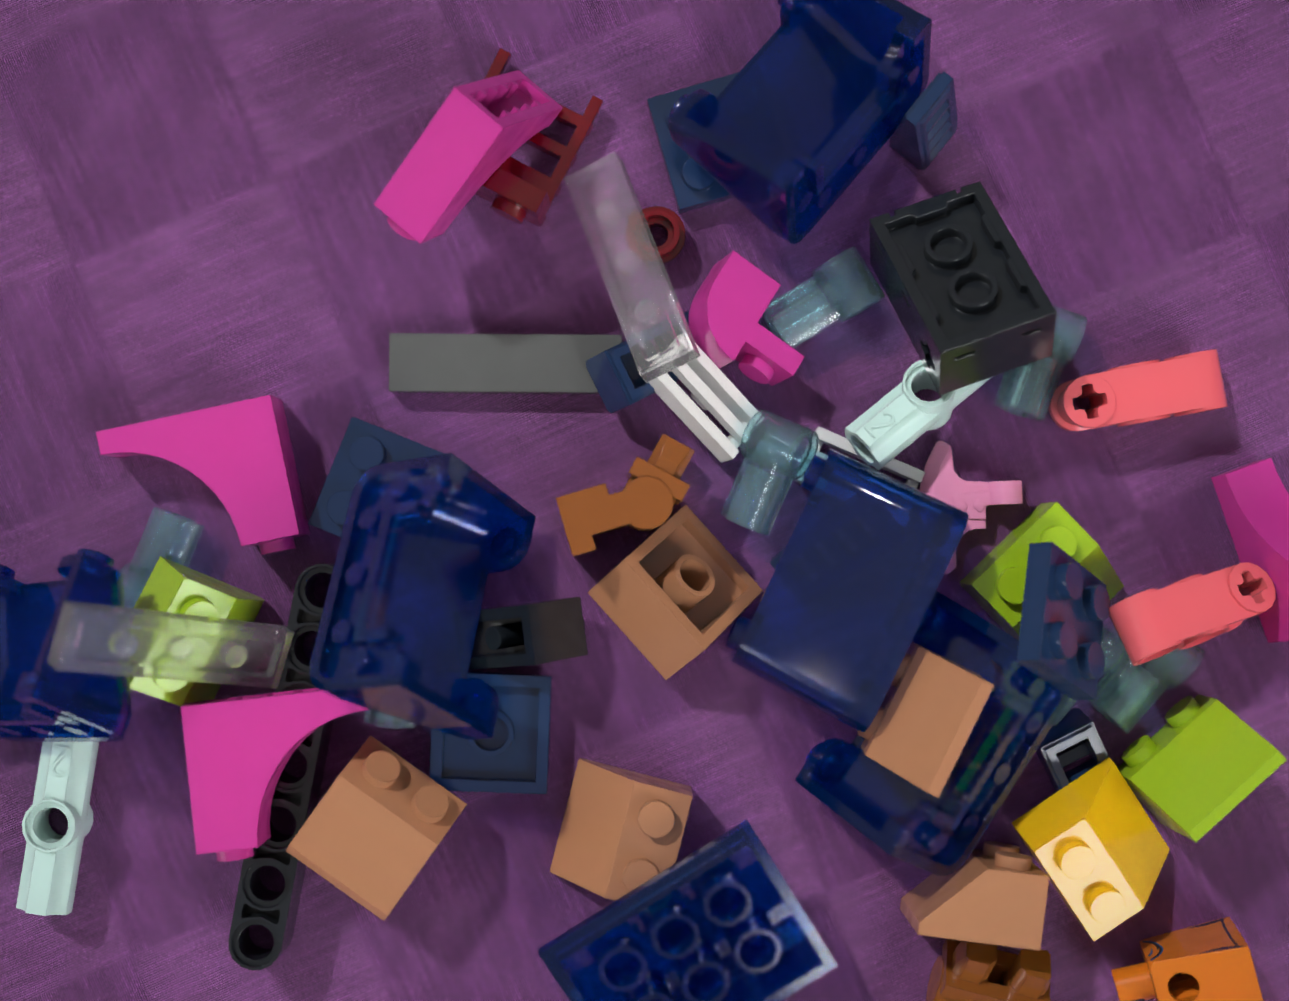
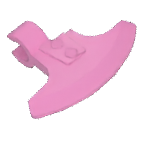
M939 440L936 442L924 468L925 474L919 491V512L929 552L944 574H948L957 568L956 548L961 536L970 530L986 529V507L989 505L1023 504L1022 480L978 482L965 481L958 477L954 471L951 445Z

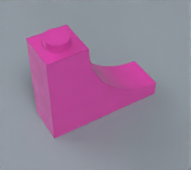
M520 70L454 87L374 205L388 216L387 222L390 227L406 239L422 244L444 234L460 211L489 177L526 141L544 128L549 127L563 107Z
M266 395L96 432L100 455L116 458L145 455L155 456L183 467L202 480L216 494L229 513L241 546L259 545L261 555H268L295 549L294 538L310 535L283 401L280 398Z
M1267 458L1211 477L1240 563L1250 562L1258 565L1267 572L1273 581L1276 590L1275 601L1271 608L1259 614L1268 643L1288 642L1289 493L1276 471L1272 458Z
M374 681L202 700L181 706L196 855L216 852L218 862L236 861L254 856L253 848H258L271 837L270 817L274 792L280 775L290 757L301 743L323 724L350 713L366 711L375 706Z

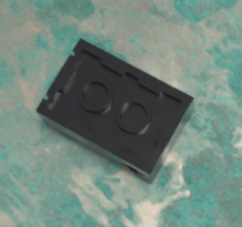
M980 181L961 187L958 194L956 190H952L894 210V216L892 217L889 213L869 219L870 264L939 395L1052 356L1057 312Z

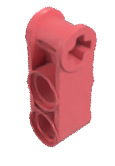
M1217 349L1179 355L1164 359L1161 362L1160 359L1111 368L1105 372L1084 375L1060 384L1052 392L1049 399V413L1052 420L1060 428L1074 432L1112 425L1122 427L1170 418L1172 414L1174 417L1228 407ZM1077 397L1089 398L1091 409L1075 410L1073 399Z
M1244 562L1205 575H1192L1161 589L1152 588L1134 594L1109 607V617L1132 665L1137 666L1164 656L1176 649L1185 650L1220 634L1232 631L1240 626L1243 620L1259 615L1271 608L1275 601L1276 590L1272 579L1265 570L1253 563Z

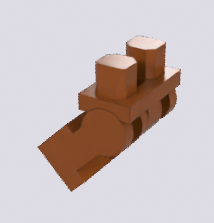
M663 434L648 461L638 456L636 457L626 476L629 480L623 491L609 495L606 483L556 497L572 556L575 557L595 551L596 547L593 540L595 535L629 526L637 531H650L665 523L672 512L674 504L677 505L682 502L691 486L680 480L695 451Z
M946 939L942 946V955L937 957L930 974L926 1001H1050L1051 955L1047 950L1043 949L1041 951L1022 949L1016 955L997 950V945Z

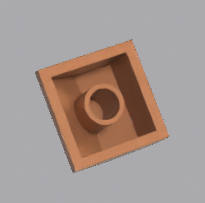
M685 504L587 593L662 677L667 680L702 653L763 590Z
M912 642L907 653L899 649L893 657L884 677V682L891 686L881 706L875 703L870 705L860 724L857 735L864 738L861 748L867 757L925 792L939 798L994 684L978 673Z
M370 735L338 775L291 841L286 852L385 921L467 804Z
M579 757L550 872L603 898L663 913L693 798L691 786Z
M984 841L983 850L963 849L901 898L900 910L917 935L1041 951L1049 876L1032 863L1031 856L1020 854V847L1009 843Z

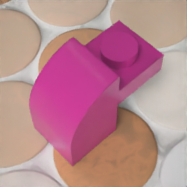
M734 250L717 262L694 296L688 319L690 337L720 369L736 360L739 362L738 368L745 376L757 383L774 386L792 377L805 357L758 323L781 284Z

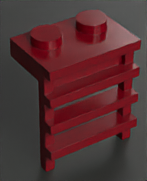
M500 48L484 79L501 75L511 58V53ZM593 95L583 115L562 106L563 109L555 120L575 130L567 146L539 132L525 142L559 160L551 177L509 157L475 194L491 202V209L505 218L522 224L525 219L541 228L546 219L545 215L554 198L558 196L562 188L561 185L570 167H573L586 136H589L593 128V123L603 105V100Z

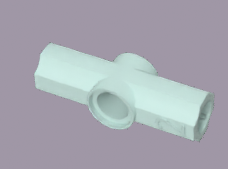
M919 360L910 365L904 374L903 381L845 428V437L851 443L855 453L868 466L871 465L880 470L926 431L936 430L945 425L951 417L952 410L990 378L942 394L941 398L936 401H924L916 397L915 393L923 389H930L936 392L937 390L922 361Z
M44 731L33 805L25 812L22 821V833L26 840V848L16 908L24 910L25 913L49 916L68 915L72 912L83 840L90 832L93 824V810L89 803L100 740L98 736L77 731ZM53 807L61 810L68 820V830L65 836L59 835L51 829L49 814Z

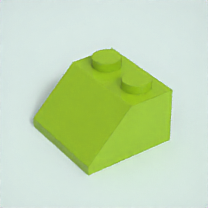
M1058 502L1039 504L959 582L968 594L1017 644L1019 643L1029 544L1053 542L1107 585L1106 589L1110 600L1124 587L1099 544Z
M160 556L105 664L127 688L178 706H184L195 701L214 699L264 599Z
M1198 694L1195 698L1187 696L1172 706L1164 717L1167 723L1151 738L1149 735H1144L1128 746L1121 756L1124 762L1118 769L1135 796L1159 823L1194 842H1198L1287 759L1278 749L1218 699Z

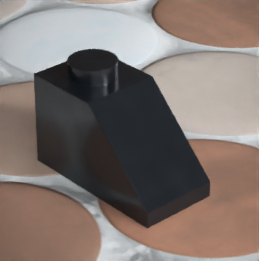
M580 596L452 613L459 670L539 665L588 655Z

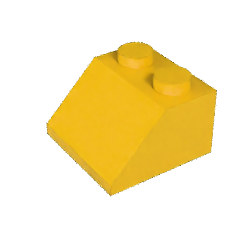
M1109 757L1011 822L1044 873L1049 876L1050 882L1068 909L1093 941H1096L1144 909L1170 851L1119 769Z

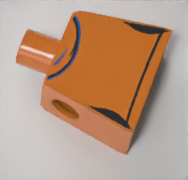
M1230 917L1145 938L1140 941L1144 963L1111 969L1119 1001H1144L1154 998L1155 1001H1263L1249 946Z

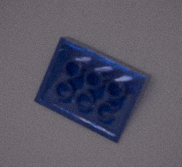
M748 819L538 948L539 956L570 1001H783L839 966L818 927Z

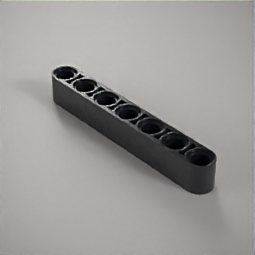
M337 563L315 564L306 568L299 575L294 589L275 692L340 685L357 598V581L354 574L347 567ZM324 573L333 575L340 585L338 600L331 606L320 603L314 594L316 579ZM310 631L321 633L328 641L329 653L322 663L311 661L303 650L304 639ZM334 719L316 729L296 749L305 756L307 761L305 775L303 777H294L283 769L277 783L271 812L274 807L288 809L296 820L295 832L293 834L278 832L273 827L270 817L271 837L258 848H253L254 856L243 859L229 934V951L233 960L239 966L248 970H262L271 966L290 945L306 865L286 852V849L318 805ZM262 866H273L283 874L285 879L283 891L274 892L262 884L260 879ZM262 925L266 927L273 935V948L262 949L257 947L249 936L250 926Z

